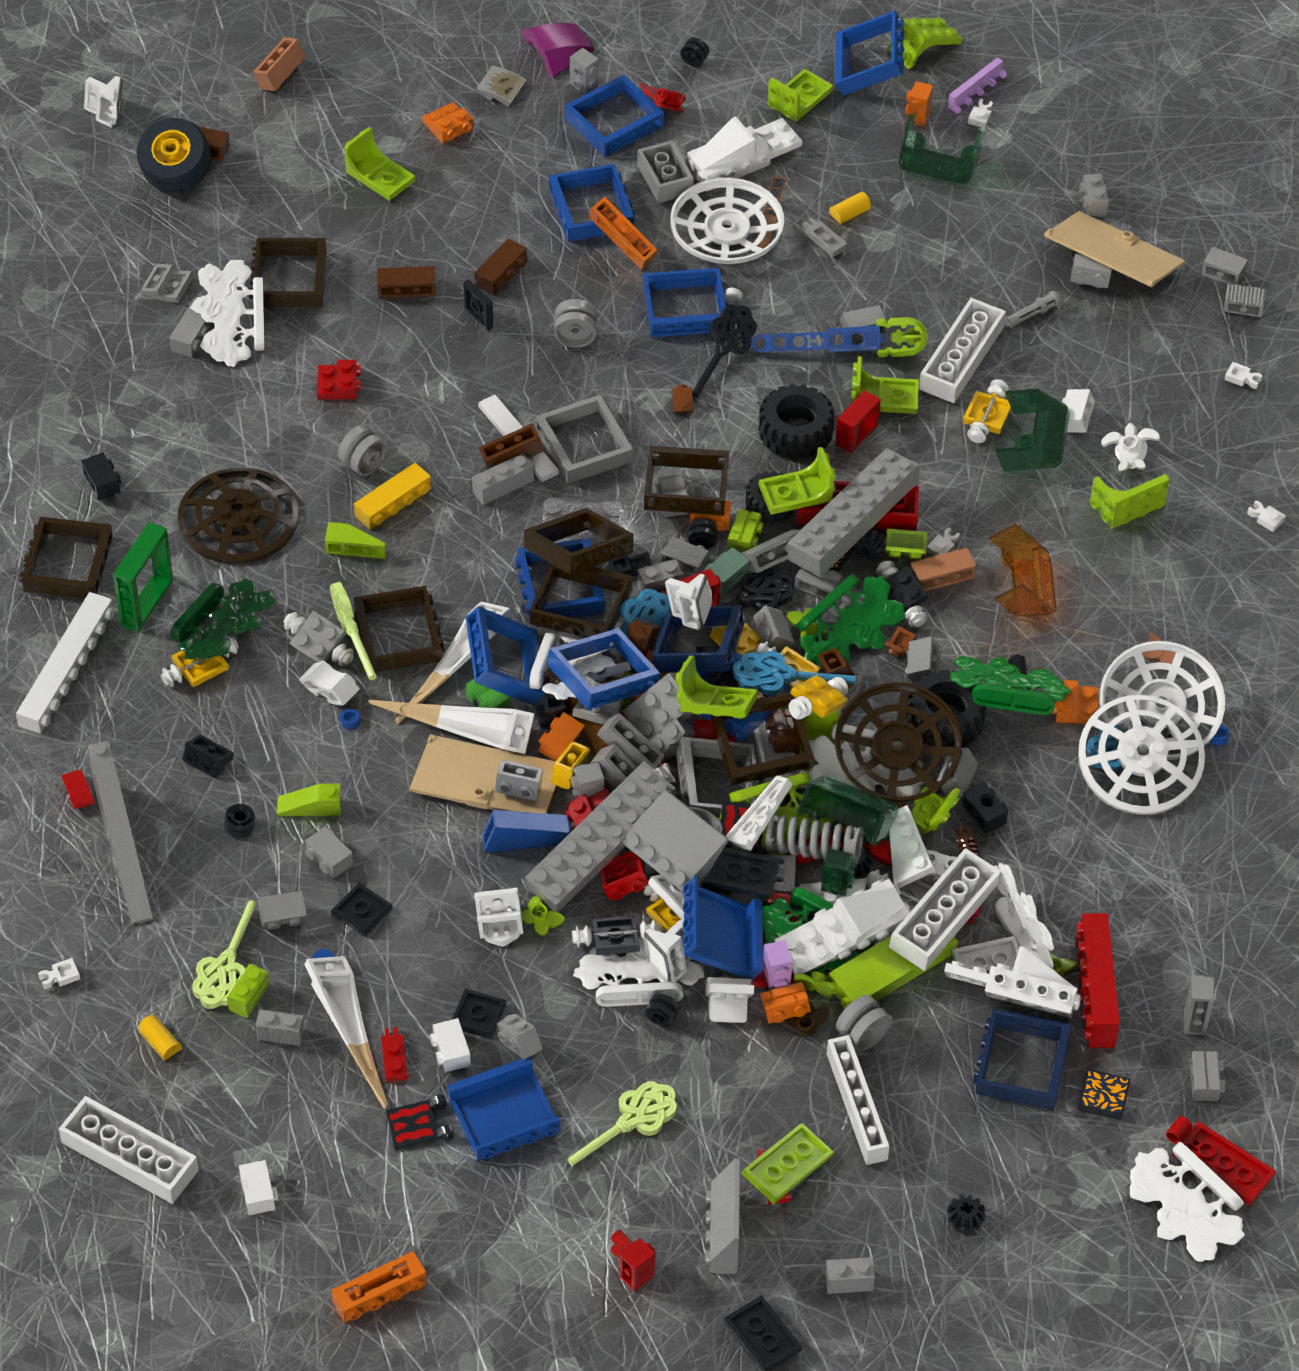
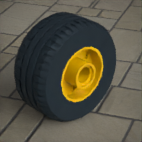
M166 118L155 122L141 135L136 150L137 160L147 181L157 189L165 192L185 191L200 183L204 176H206L211 164V152L203 132L193 122L183 118Z

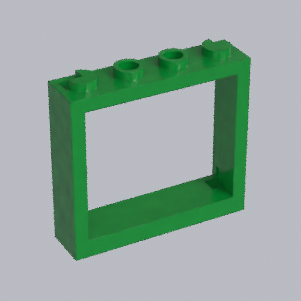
M151 522L147 523L113 574L120 625L122 627L139 632L173 582L167 528L161 525L159 526ZM151 557L153 575L138 596L136 578Z

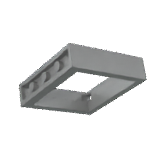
M601 395L535 416L536 431L567 484L633 462L634 446L632 442H628L625 430L619 427L616 415H612L608 402L604 401ZM599 412L620 449L572 465L551 427Z
M681 737L676 747L681 800L688 807H700L712 813L716 818H719L722 805L699 803L697 801L692 756L722 759L717 740ZM729 742L734 761H742L743 767L757 764L758 756H755L753 744ZM759 780L745 783V788L759 785Z

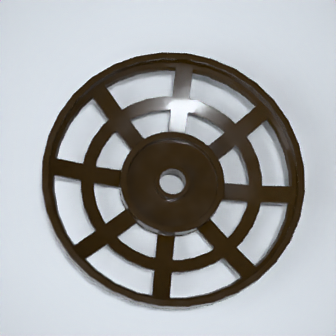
M253 468L224 469L203 477L185 493L178 509L180 533L190 548L205 558L228 564L255 562L276 553L292 538L299 520L297 500L287 484L268 472ZM231 474H248L247 477H233L224 480L219 478ZM257 476L267 478L277 483L282 489L272 490L268 485L255 478ZM209 481L214 483L199 498H189L203 484ZM244 482L241 489L230 490L226 485L227 483ZM252 484H255L266 492L256 495L249 491ZM216 488L222 492L217 499H206L209 493ZM289 495L292 504L291 519L279 515V496ZM272 499L274 511L262 509L261 501ZM196 506L195 514L198 524L188 530L184 521V507ZM202 506L213 507L214 514L203 519ZM235 508H242V510L238 512L233 511V509ZM261 517L270 519L264 527L257 530L255 524ZM217 522L225 530L223 534H220L211 529L209 525ZM276 522L288 526L276 541L266 546L261 536L269 532ZM245 529L250 533L243 536H231L233 531ZM203 530L210 537L221 541L218 551L203 546L193 536ZM252 540L255 541L259 549L242 554L226 553L229 543H244Z
M884 683L861 692L843 710L835 731L836 756L847 778L866 794L890 802L915 801L936 792L954 773L961 754L962 737L960 727L949 706L931 691L909 683ZM900 692L899 704L885 705L874 710L867 701L870 697L881 693ZM908 694H916L927 699L939 710L929 717L921 710L907 705ZM860 705L867 715L859 723L855 735L842 732L847 718ZM898 711L897 720L884 724L879 718L880 714ZM906 713L917 716L923 723L916 728L912 724L905 722ZM944 716L952 728L955 747H942L941 736L935 724ZM872 721L877 728L873 739L861 737L866 725ZM928 729L931 730L934 736L935 747L923 746L921 735ZM841 740L853 743L854 754L860 767L851 772L843 759ZM899 741L904 747L896 750L892 747V743ZM860 745L872 747L874 758L865 763L860 752ZM921 754L934 755L931 764L925 771L917 764ZM940 756H953L947 773L936 783L929 775L936 768ZM879 764L890 769L889 779L878 776L872 769ZM910 768L916 775V777L909 780L897 781L899 770ZM866 773L873 780L888 785L887 795L879 794L866 788L856 778ZM922 781L929 788L917 795L895 797L896 787L910 786Z

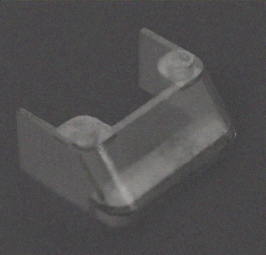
M552 497L546 499L543 503L542 523L548 522V518H559L588 508L608 520L619 521V526L624 528L625 507L618 500Z

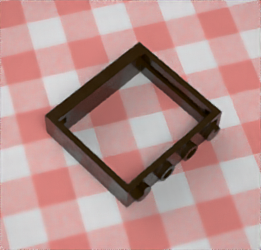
M257 238L256 247H253V257L255 259H252L251 268L254 271V274L251 273L250 275L251 285H253L255 277H262L263 255H317L314 292L263 291V307L323 308L327 253L326 238Z
M650 446L644 492V510L724 515L729 451ZM654 467L722 470L720 497L652 493Z
M584 508L525 529L524 549L572 575L632 553L634 534L590 509ZM586 530L606 539L603 542L572 553L554 543Z
M40 517L38 524L34 525V538L29 542V555H26L24 559L25 569L20 573L19 581L23 584L24 592L84 599L89 592L98 594L113 540L111 524ZM45 533L99 539L87 581L33 575Z
M551 564L529 610L530 624L584 638L613 630L620 618L621 605L629 598L633 590L632 576L598 567H591L570 575ZM559 578L620 592L604 626L543 611Z
M426 585L353 597L354 611L361 641L375 672L440 662L442 653L445 652L443 640L439 641V637H441L439 624L435 625V621H437L436 609L431 608L433 597L431 594L428 595ZM422 604L432 647L375 656L365 613Z
M783 692L774 697L757 698L747 715L787 706L789 708V703L795 697L790 693ZM711 714L710 720L731 786L811 769L814 763V756L802 719H795L791 715L803 754L737 768L722 720L734 717L713 716Z

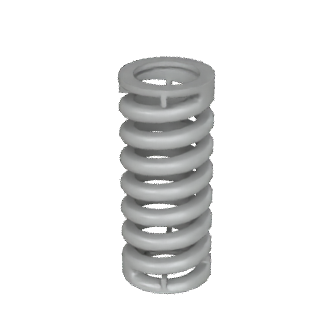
M773 814L768 822L765 840L768 852L786 854L790 851L793 856L801 853L803 857L808 858L812 854L814 859H820L823 856L826 861H831L834 858L837 863H842L844 860L849 865L856 866L859 863L864 839L862 827L853 828L850 825L847 826L844 846L840 853L841 824H836L833 844L829 851L830 822H826L823 826L819 849L817 847L820 831V822L818 820H815L812 824L808 847H806L809 828L808 819L805 818L801 822L799 840L796 846L797 817H792L790 820L788 838L785 845L786 816L781 815L779 818V815Z

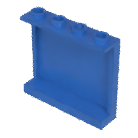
M694 876L689 882L685 883L682 890L684 895L682 908L684 912V956L745 979H751L752 981L764 969L762 900L754 898L748 905L698 887V876Z
M530 1057L513 1061L447 1085V1098L477 1161L490 1159L498 1153L512 1151L515 1147L531 1144L537 1139L545 1136L550 1137L561 1131L560 1117L556 1118L533 1071V1062Z

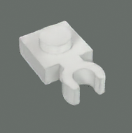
M980 99L978 107L974 106L969 115L968 124L986 128L991 117L993 102L990 101L988 105H983V99Z
M1232 362L1225 375V380L1242 387L1244 383H1247L1249 387L1257 389L1262 375L1250 373L1251 368Z
M1259 501L1254 502L1253 507L1255 509L1248 508L1247 514L1251 517H1258L1257 523L1272 532L1285 521L1286 515L1271 506L1265 509Z
M947 528L944 532V537L937 535L927 546L926 552L933 556L952 552L955 543L959 541L960 533L950 536L951 528Z
M73 958L51 965L52 971L43 970L38 973L40 980L48 979L42 982L43 989L52 987L56 982H58L60 987L80 980V975Z

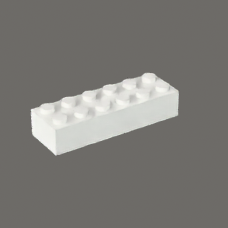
M970 298L921 372L919 390L955 403L1004 328L1006 311Z
M965 848L891 935L889 948L925 971L996 888L1001 871Z
M87 1096L81 1100L59 1128L61 1143L171 1204L176 1201L199 1171L197 1156Z

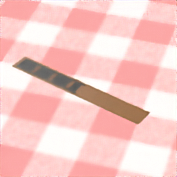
M772 176L769 192L781 204L787 178ZM767 203L764 206L763 215L767 225L775 224L777 219L776 213ZM773 231L766 232L763 241L758 247L764 249L770 244Z

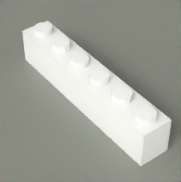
M846 1035L829 1039L827 1057L865 1163L869 1165L888 1160L889 1144L850 1036Z

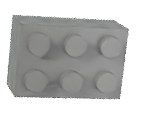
M673 140L638 149L637 166L658 203L676 199L685 190L693 186L694 178Z
M668 673L623 710L630 723L648 740L654 735L662 733L663 728L669 722L676 719L686 721L693 715L691 712H681L680 703L677 702L679 687L675 681L676 673Z

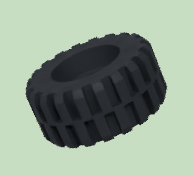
M790 384L789 387L784 385L779 387L777 391L773 390L769 393V396L767 395L763 399L759 409L758 431L763 444L768 449L771 448V451L775 454L780 453L785 458L789 456L792 459H798V457H803L804 459L809 458L811 454L813 456L816 455L818 448L822 447L824 450L832 439L835 413L832 403L821 391L817 392L816 388H808L803 384L801 386ZM789 417H801L811 423L803 426H792L784 423L782 420Z
M940 670L938 673L933 671L928 673V676L923 675L918 679V682L916 681L913 684L931 691L945 703L955 705L963 711L955 716L960 727L962 747L969 745L970 741H975L983 730L986 715V706L977 705L972 699V691L975 686L963 688L956 682H952L950 680V673L952 672H946V670ZM908 694V706L921 710L929 717L934 714L929 709V707L934 705L933 703L916 694ZM906 713V722L917 728L923 723L917 716ZM944 716L935 724L941 736L942 747H955L952 728ZM928 729L921 735L923 744L926 742L928 746L935 747L934 736L931 730Z

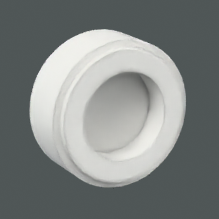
M736 288L726 289L724 291L725 303L735 306L740 305L743 298L742 292Z

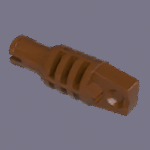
M968 826L956 829L960 854L966 848L982 859L976 839L973 837Z

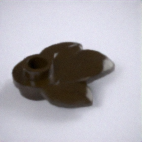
M809 1001L810 1013L802 1017H792L786 1019L789 1025L796 1027L797 1033L801 1036H811L817 1031L819 1025L827 1021L829 1016L828 1006L816 1009Z

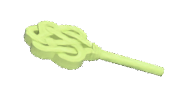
M341 582L333 583L330 585V593L337 618L341 622L342 630L352 638L369 680H374L377 676L358 634L357 623L353 620L354 614L350 600Z
M248 901L228 949L223 951L218 958L206 957L197 963V978L193 982L192 991L194 996L200 999L202 1005L207 1009H215L221 1005L227 1006V996L241 975L245 973L244 966L236 963V951L256 907L254 901Z
M648 1081L637 1090H628L622 1093L619 1098V1111L623 1115L619 1117L616 1125L567 1159L571 1166L575 1165L621 1132H630L636 1128L643 1135H656L662 1130L663 1123L671 1120L676 1115L677 1104L675 1102L674 1089L669 1085Z

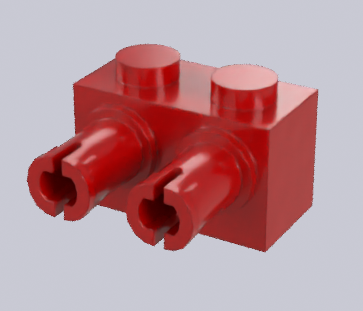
M619 1229L611 1236V1241L615 1243L611 1248V1252L619 1259V1277L635 1292L655 1276L656 1251L650 1243H645L641 1238L632 1242Z

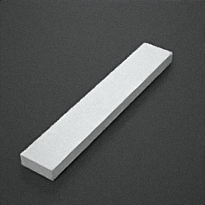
M495 394L478 402V407L503 436L523 428ZM544 452L528 458L534 465V474L541 482L559 474V469Z

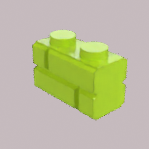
M743 509L738 510L728 537L727 550L733 547L742 553L758 546L759 537L757 535L762 534L764 522H761L762 515L760 513L749 512Z
M252 964L248 965L245 973L241 975L227 996L228 1008L231 1012L245 1018L249 1017L270 985L269 974L266 970Z

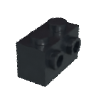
M104 452L81 460L83 474L97 500L120 493L119 484H122L118 472H114V465L111 459L106 458Z

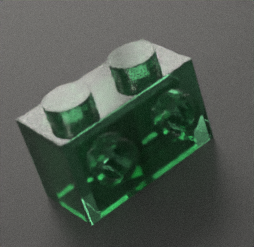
M828 848L823 863L821 891L846 897L848 889L853 888L856 863H853L854 854Z

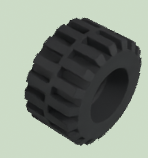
M767 471L763 472V474L758 473L747 484L746 510L760 513L762 515L761 521L764 524L770 523V525H774L776 522L778 524L783 523V520L787 521L789 516H792L794 510L771 515L759 487V480L783 475V473L777 474L776 471H772V473Z

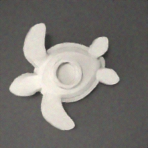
M1129 423L1125 428V436L1118 432H1111L1102 439L1101 445L1106 447L1111 444H1117L1115 454L1121 462L1118 466L1120 473L1127 471V469L1134 470L1137 468L1138 470H1145L1146 465L1143 462L1147 454V443L1145 441H1159L1160 436L1158 432L1150 428H1144L1137 435L1136 427Z

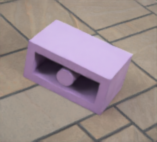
M786 940L764 944L763 971L769 990L791 985L792 959Z

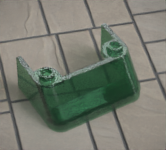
M910 113L899 157L901 169L959 184L969 182L980 157L986 129H979L975 145L965 146L961 151V156L956 157L926 150L925 136L914 131L918 113Z
M1039 389L1006 391L1005 395L1014 415L1036 413L1032 434L1020 436L1016 440L1015 447L996 449L995 452L1003 471L1048 469L1059 466L1063 460L1070 416L1068 406Z
M821 776L807 783L797 814L801 816L808 813V817L814 820L827 817L844 825H850L853 828L862 827L864 836L867 837L866 841L876 846L884 842L898 815L900 806L837 779Z

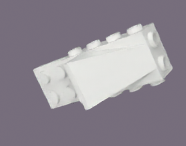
M735 116L706 145L687 152L686 165L698 183L715 178L738 179L770 165V159L801 147L802 140L783 118L753 129L752 126L745 128Z
M881 879L873 883L871 888L866 891L861 889L852 896L837 899L833 908L829 910L825 908L818 911L812 921L775 939L774 942L786 940L792 959V973L795 977L796 974H807L830 961L834 962L839 958L843 960L850 956L851 952L868 947L871 944L870 942L876 939H884L889 935V932L895 930L911 912V909L900 898V891L895 883L892 884L890 879L884 882Z
M1019 946L1013 971L1010 970L1009 966L997 964L996 967L991 966L990 972L987 974L986 969L980 967H973V970L965 967V964L957 961H952V964L946 963L944 970L946 977L986 987L985 994L987 997L1071 1019L1074 1009H1079L1081 995L1078 994V989L1023 946Z

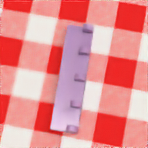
M997 57L950 93L948 108L959 114L962 111L960 106L963 103L966 105L972 104L971 97L975 94L982 96L984 94L983 88L987 85L994 87L996 85L995 79L998 76L1003 79L1007 77L1006 71L1002 69L1003 61Z

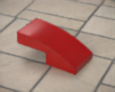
M81 769L61 775L74 810L94 804L92 794Z

